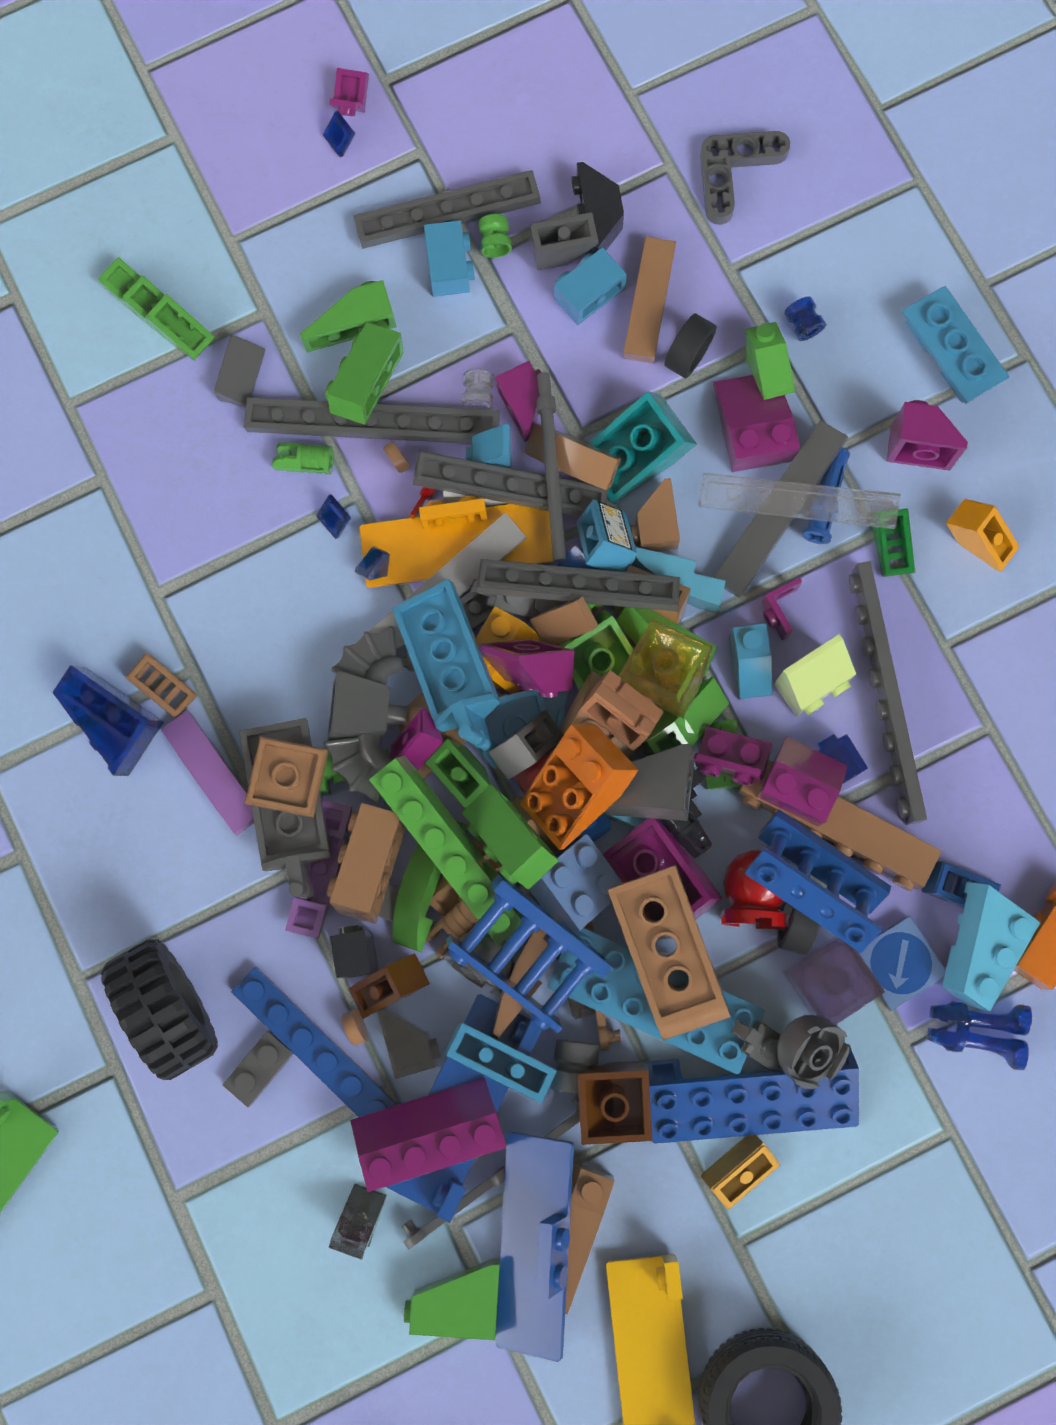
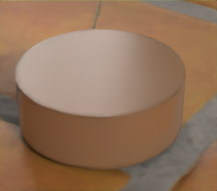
M393 441L384 446V452L399 473L401 472L402 474L411 468Z
M354 1009L344 1013L342 1024L351 1044L357 1046L367 1042L368 1031L359 1011Z

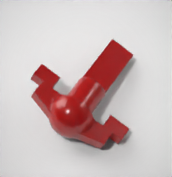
M426 487L421 489V497L410 513L411 519H415L419 513V507H422L426 500H431L436 489Z

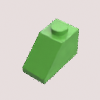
M772 322L745 329V359L763 399L766 400L795 393L787 345L777 323Z
M447 739L425 762L465 809L491 785L486 768L465 745Z

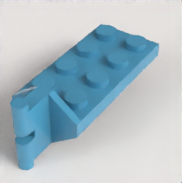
M448 578L393 607L392 610L436 729L443 732L458 728V734L461 738L489 753L496 747V743L492 740L485 718L500 703V699L483 656L479 651L478 643L454 582Z

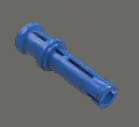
M843 447L823 475L817 499L809 507L811 516L808 527L804 528L802 532L803 538L809 542L816 544H828L831 542L832 535L830 534L833 519H836L838 516L837 497L850 456V452Z

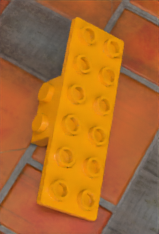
M465 496L460 498L459 502L446 503L443 500L428 502L426 506L419 507L420 517H415L414 520L406 518L363 524L359 527L365 580L368 588L427 581L504 513L511 518L527 539L502 561L533 564L556 563L553 562L549 511L514 504L486 507L484 498L478 499L477 496Z

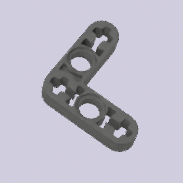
M781 131L713 135L704 140L701 147L700 162L705 213L710 222L717 225L726 224L733 216L735 200L731 168L782 163L787 158L790 149V139L785 133ZM747 144L752 147L753 153L747 156L741 155L737 151V147ZM760 144H762L761 150H763L761 154H759ZM771 144H777L780 151L775 152ZM728 146H731V147H732V148H731V154H730L731 156H728V152H729V150H727ZM716 148L717 153H719V155L713 156V153L710 151V149ZM719 174L725 178L726 182L721 186H715L710 183L709 177ZM722 196L721 204L722 208L725 209L723 213H719L718 208H715L717 197Z

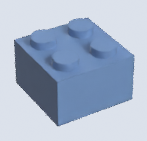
M587 833L575 838L565 849L555 851L553 854L559 861L529 889L541 907L573 932L580 931L611 904L612 901L608 889L623 883Z

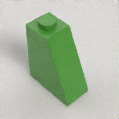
M500 1258L490 1259L415 1289L411 1300H406L404 1307V1323H410L409 1335L495 1340Z

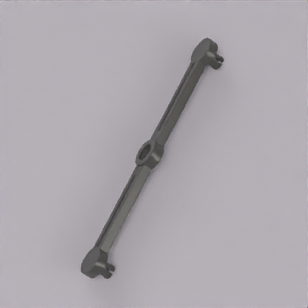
M575 1097L571 1099V1102L576 1106L577 1112L544 1137L557 1139L580 1122L579 1102ZM505 1165L464 1195L454 1215L493 1186L496 1187L504 1182ZM436 1216L426 1225L419 1228L410 1219L401 1226L407 1234V1239L403 1243L409 1250L446 1221Z

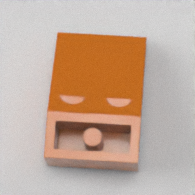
M571 724L521 800L520 805L556 847L562 850L622 796L639 770L598 726Z

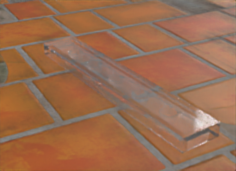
M703 473L698 506L896 529L901 494Z

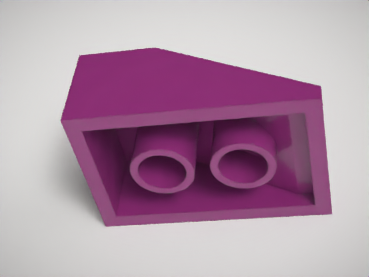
M753 375L713 382L731 471L737 472L792 462L799 452L800 444L794 418L785 395L764 400Z
M646 819L602 854L623 883L676 864L695 919L699 918L723 899L704 871L658 819ZM650 901L644 907L645 914L650 919L657 920L664 915V908L659 902ZM663 935L659 937L658 940L671 939L672 937L668 935Z

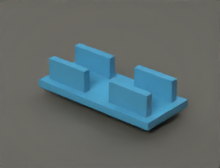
M946 285L908 306L901 312L907 320L906 324L926 353L929 352L942 370V376L961 403L967 404L1009 379L1008 373Z

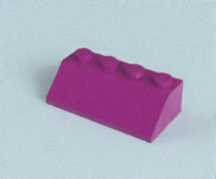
M485 1078L350 1120L367 1192L507 1148Z

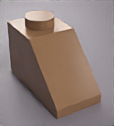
M671 478L664 479L638 511L635 525H630L634 544H638V548L656 552L678 549L680 536Z

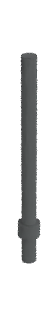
M544 372L537 375L539 397L536 399L537 413L541 415L553 562L566 561L553 416V413L556 412V401L551 393L550 374Z

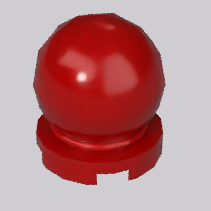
M751 850L739 854L727 866L723 884L725 896L732 906H730V909L722 910L721 925L740 927V924H755L756 922V929H785L789 927L790 914L783 913L782 909H780L785 901L744 874L745 870L762 850Z

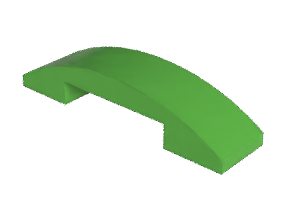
M457 821L465 832L468 825ZM419 843L411 856L399 888L393 918V943L422 953L433 920L425 916L441 872Z

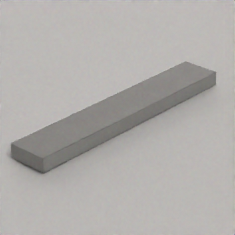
M504 513L403 602L448 578L454 582L459 597L472 587L473 579H478L481 559L502 561L523 543L527 537L511 518ZM392 610L368 632L381 633L392 626L395 630L397 652L405 643Z

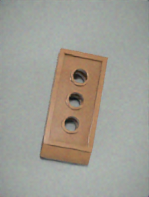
M676 864L609 888V896L662 1039L667 1040L730 1018L731 1015ZM656 901L663 906L664 915L660 919L653 920L646 916L644 907L648 902ZM663 935L671 936L676 941L677 947L670 953H664L658 949L657 939ZM674 970H683L689 976V981L684 986H675L670 982L669 974Z

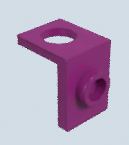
M801 578L766 594L761 602L765 609L763 616L766 623L771 629H776L781 640L788 638L793 630L777 600L797 591L802 584Z

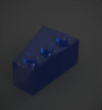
M70 665L52 692L76 726H80L86 734L92 748L102 756L113 776L130 775L164 723L156 715L85 667Z

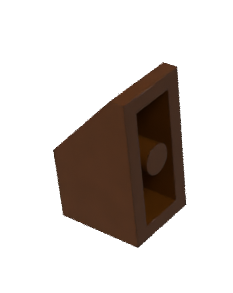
M414 953L381 968L348 989L362 1018L365 1019L412 995L430 983Z

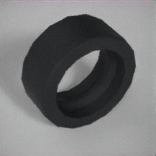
M697 313L691 315L673 341L665 358L664 366L687 379L708 350L716 333L717 326Z
M785 902L782 911L783 913L790 914V923L788 928L778 929V948L806 955L814 944L819 924Z

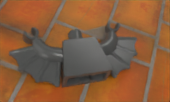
M392 626L381 633L365 631L360 641L343 647L344 651L341 660L331 668V671L336 673L332 688L327 741L323 743L324 747L331 754V770L345 778L350 792L357 791L366 794L374 804L379 803L381 795L369 779L393 760L383 752L380 740L386 732L387 724L404 726L407 717V706L389 704L390 687L386 683L389 676L403 671L404 667L409 671H415L408 653L404 658L397 656L395 630Z

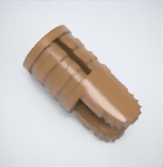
M461 899L454 909L450 910L447 915H444L430 928L426 943L436 938L442 929L448 935L452 934L458 939L461 935L470 932L478 922V919ZM444 942L435 953L440 959L444 957L449 949L447 942Z

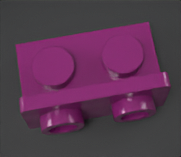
M706 726L699 753H695L694 761L696 767L700 768L699 771L705 775L719 777L720 774L733 777L732 780L741 785L752 786L753 782L762 785L773 746L770 742Z

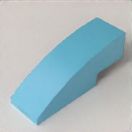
M636 547L637 554L632 563L634 567L654 575L680 577V584L691 588L687 604L717 614L723 596L725 580L694 574L697 561Z

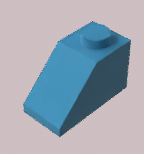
M502 424L472 436V447H466V460L512 469L510 424Z
M766 623L734 627L729 635V643L739 700L771 696L772 659Z

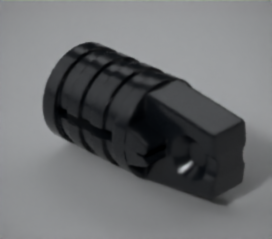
M689 810L688 821L660 819L676 841L694 859L705 853L712 846L711 841L700 825L699 820L694 817L692 811Z

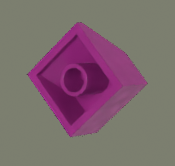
M922 400L904 402L890 426L886 462L950 471L967 449L968 441L938 406L928 405L927 402Z
M536 639L479 644V651L502 678L518 684V689L536 690L538 695L542 697H557L558 692L572 690L574 650Z
M786 736L757 797L819 827L826 823L840 793L848 766Z

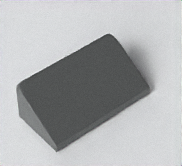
M230 336L214 388V393L219 401L246 407L247 397L252 398L266 351L265 348L240 337Z

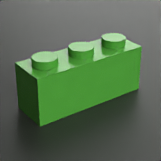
M366 322L361 332L355 334L348 356H344L341 359L338 374L334 381L331 380L326 387L325 398L328 399L331 414L364 425L366 424L403 355L400 332Z
M492 784L462 812L470 823L467 826L468 831L479 842L484 841L486 843L482 849L495 863L499 861L502 864L499 871L512 885L518 881L529 890L559 861L513 803Z

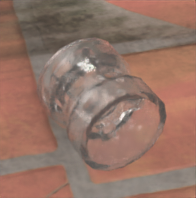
M482 369L465 371L463 374V386L466 389L462 394V407L479 410L492 409L493 395L490 392L494 387V374Z

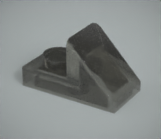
M354 1183L330 1239L329 1248L362 1260L367 1247L371 1244L387 1195L375 1190L367 1192L366 1187Z

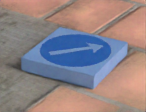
M911 916L904 918L879 934L862 953L857 950L852 951V954L889 1011L896 1009L943 979L946 972Z

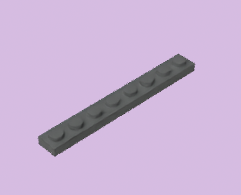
M247 397L244 428L246 432L472 444V436L499 426L500 411L376 404L364 425L331 414L329 404L326 401Z
M871 561L857 563L851 572L852 574L849 575V586L851 593H856L858 600L855 613L858 624L863 625L865 637L862 638L864 654L866 657L870 656L872 669L869 670L870 683L872 688H877L879 701H876L877 715L879 720H884L886 733H883L884 748L887 753H891L893 765L890 766V776L892 783L898 785L900 798H897L898 813L901 818H905L906 825H911L927 820Z

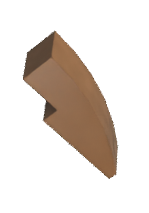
M535 422L524 453L545 464L541 424ZM555 430L558 470L604 490L610 489L622 457Z

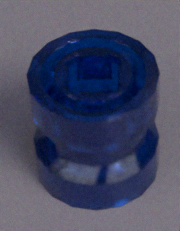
M811 296L803 297L793 302L784 311L788 322L793 323L795 326L794 333L799 341L813 338L823 331L827 325L822 315L816 313V304Z

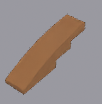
M539 929L537 933L532 932L515 962L509 978L514 984L519 982L549 945L543 939L547 933L542 929ZM538 980L527 994L532 997L542 982ZM504 991L498 1004L491 1037L495 1040L500 1037L524 1007Z

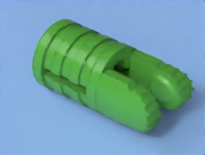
M285 442L277 444L276 452L279 455L273 458V469L331 475L334 465V450L332 446Z

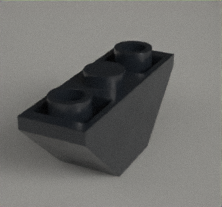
M578 162L576 176L571 177L574 196L579 195L581 204H577V215L592 212L598 244L588 251L596 253L602 247L607 250L622 231L624 221L623 204L617 183L586 163Z

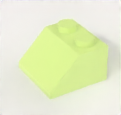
M838 634L783 670L775 681V687L796 716L803 711L807 715L812 714L824 705L823 698L831 693L834 697H837L851 687L849 681L856 675L843 638Z

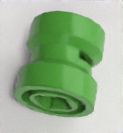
M489 214L479 219V234L483 237L480 242L482 254L488 258H499L509 254L512 246L511 238L507 236L509 231L508 218L502 214Z

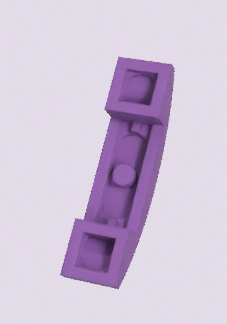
M323 799L322 804L332 858L309 865L314 896L310 900L298 897L293 898L285 931L317 939L320 937L330 907L329 901L331 897L327 896V890L333 876L338 877L341 864H338V856L342 845L346 844L352 813V806Z

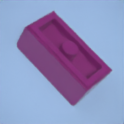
M424 707L420 709L391 744L390 758L394 760L405 755L411 764L419 770L442 744V736L439 730L436 729L428 709Z

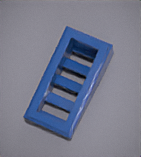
M937 861L921 891L964 907L966 899H964L966 882L987 884L998 892L1001 884L949 863ZM955 876H956V877H958V880H957V883H956L954 892H953V894H952V893H950V892H951V889H952V886H953V882H954V879H955Z

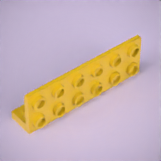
M668 1254L607 1261L606 1272L623 1425H696L681 1299H683L679 1262L676 1255Z

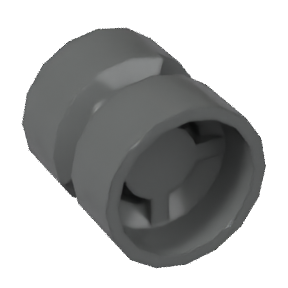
M556 1039L554 1059L559 1063V1067L555 1068L557 1072L552 1080L550 1089L579 1094L577 1072L598 1065L600 1045Z

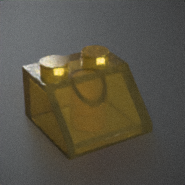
M651 620L621 670L619 677L640 694L649 697L657 707L683 719L699 691L712 646Z

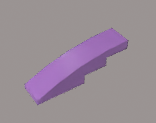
M186 710L161 729L232 832L238 836L254 824L252 806L245 804L246 788L232 768L226 763L214 743L207 737L195 717Z

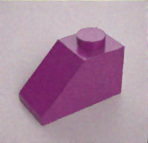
M530 361L495 377L496 390L524 442L529 440L533 425L537 422L539 416L536 406V399L539 397L537 375L542 372L540 369L534 370Z

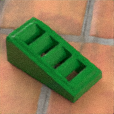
M908 508L871 513L872 530L882 577L915 573ZM896 520L897 527L885 528V522ZM899 533L900 539L886 540V534ZM901 546L902 552L888 554L887 547ZM904 558L905 565L889 566V560Z

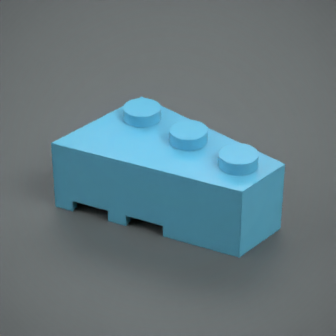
M966 882L964 893H967L963 914L959 913L957 924L960 925L956 945L951 946L942 988L968 1006L991 1011L1040 922L990 885Z

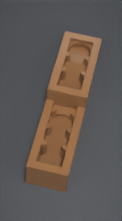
M645 236L623 359L654 364L676 241Z

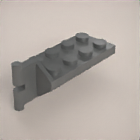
M306 718L239 731L248 787L260 736L312 746L308 720ZM319 792L314 818L252 806L262 871L287 869L290 894L298 898L310 900L314 896V890L312 888L309 865L332 858L321 793Z

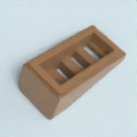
M148 653L141 658L125 677L174 718L181 715L198 696L197 693ZM150 666L154 667L156 670L144 683L139 681ZM159 675H164L166 678L155 691L150 690L149 687ZM171 682L175 684L174 689L162 700L159 695ZM182 690L186 695L173 709L169 703Z

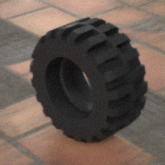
M147 939L105 964L101 971V980L105 987L106 997L110 1001L111 1009L116 1015L121 1029L127 1035L133 1049L135 1048L142 1062L146 1063L148 1069L153 1074H156L157 1078L172 1080L214 1055L218 1048V1040L210 1018L191 981L187 978L185 971L164 943L159 939Z

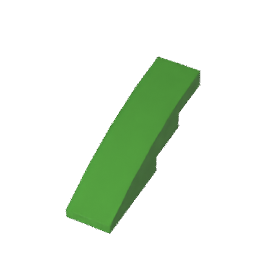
M120 257L98 278V283L192 360L195 361L215 339V336L168 294L164 295L143 275L137 274Z

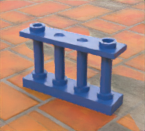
M778 809L758 835V839L770 846V848L767 849L765 847L748 866L744 874L862 953L882 932L883 927L868 918V914L870 915L890 894L891 885ZM783 855L784 857L795 863L798 866V869L789 864L788 862H786L785 860H783L781 856ZM810 875L814 876L816 879L827 885V888H824L819 883L811 879ZM839 894L856 905L855 908L840 899Z
M499 873L491 883V887L496 893L493 897L495 901L462 942L452 934H449L446 938L447 946L450 949L448 954L462 966L469 963L532 1013L530 1018L542 1029L547 1030L548 1027H551L559 1033L563 1027L559 1018L554 1014L587 974L591 975L595 971L604 978L612 966L606 957ZM514 907L523 914L521 917L522 923L488 963L477 955L473 949L504 911H510ZM539 929H542L551 936L547 940L549 945L519 982L514 984L500 971L533 931L537 933ZM567 950L577 957L575 960L577 965L547 1002L541 1005L527 993L560 953L564 954Z

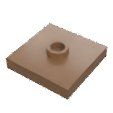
M260 736L245 804L314 818L329 751L323 748Z

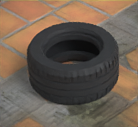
M758 1328V1330L750 1329L748 1332L745 1330L742 1334H735L732 1339H727L726 1343H722L720 1348L714 1351V1355L709 1358V1363L705 1365V1371L701 1375L702 1381L699 1384L698 1402L703 1425H734L730 1417L731 1399L738 1384L751 1372L766 1367L784 1369L802 1381L807 1394L806 1413L800 1425H841L843 1418L841 1415L843 1412L841 1397L838 1395L839 1391L834 1378L816 1352L804 1341L799 1340L794 1335H790L788 1332L784 1331L783 1333L781 1330H773L772 1328Z

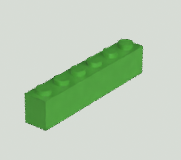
M403 755L395 758L369 779L479 921L495 901L493 897L496 893L493 891L491 883L498 874L407 757ZM514 907L510 911H504L488 931V934L497 945L501 944L515 932L522 923L521 917L523 914Z

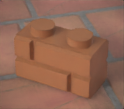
M611 670L597 682L580 707V710L633 751L648 738L663 714V711L649 697L640 694L628 684L625 678L616 675Z

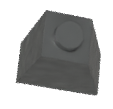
M682 744L633 761L632 763L639 771L622 796L605 811L606 815L688 821L695 755L691 744Z

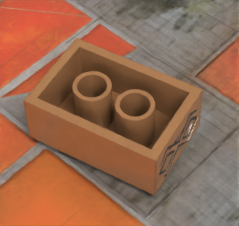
M361 803L359 812L354 811L351 816L348 831H351L352 834L349 843L343 844L340 849L338 864H341L338 877L333 876L331 878L327 896L331 897L329 902L337 913L376 924L406 827L394 812Z

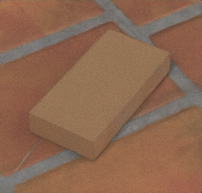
M583 596L537 614L530 619L541 641L554 645L593 631L598 627Z

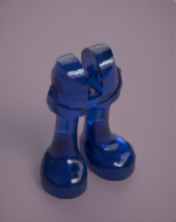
M951 1001L948 1004L930 1006V1018L940 1019V1021L947 1023L948 1021L957 1022V1028L955 1032L947 1031V1028H928L927 1040L943 1046L946 1051L956 1053L962 1052L964 1048L990 1051L1005 1058L1007 1064L1012 1069L1025 1070L1029 1056L1028 1043L1025 1040L970 1032V1027L1000 1030L1026 1036L1032 1024V1010L1030 1006L1019 1004L1013 1007L1010 1012L1004 1014H987L968 1010V1006L965 1003Z

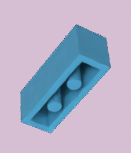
M459 1022L443 1055L541 1104L557 1070Z

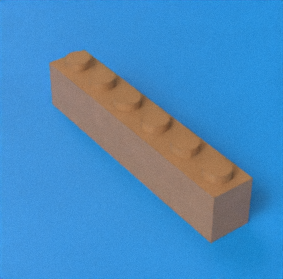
M770 760L767 764L762 785L773 764V762ZM753 782L752 786L742 785L737 792V795L743 797L741 802L757 811L763 808L773 813V815L778 809L848 857L852 855L863 861L862 866L878 875L884 872L894 877L892 882L908 891H911L912 888L919 889L925 886L942 852L840 797H837L826 823L817 827L758 798L757 795L762 787L761 784Z

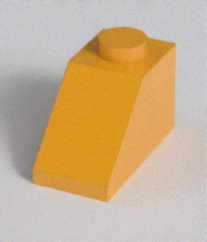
M964 499L946 522V525L961 546L997 571L1002 572L1020 547L994 505Z

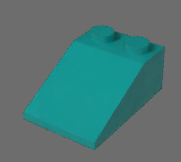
M650 391L641 396L589 442L596 448L622 457L612 486L608 489L607 497L612 504L617 503L671 467L697 445L662 395Z

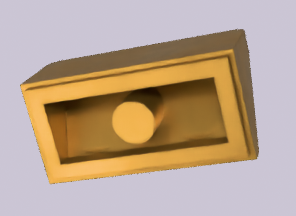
M754 1134L752 1136H745L701 1174V1178L725 1208L729 1210L780 1166V1163L763 1141Z

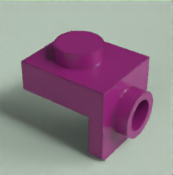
M337 68L334 99L330 98L329 105L337 108V114L355 117L356 111L365 113L369 74L367 72Z

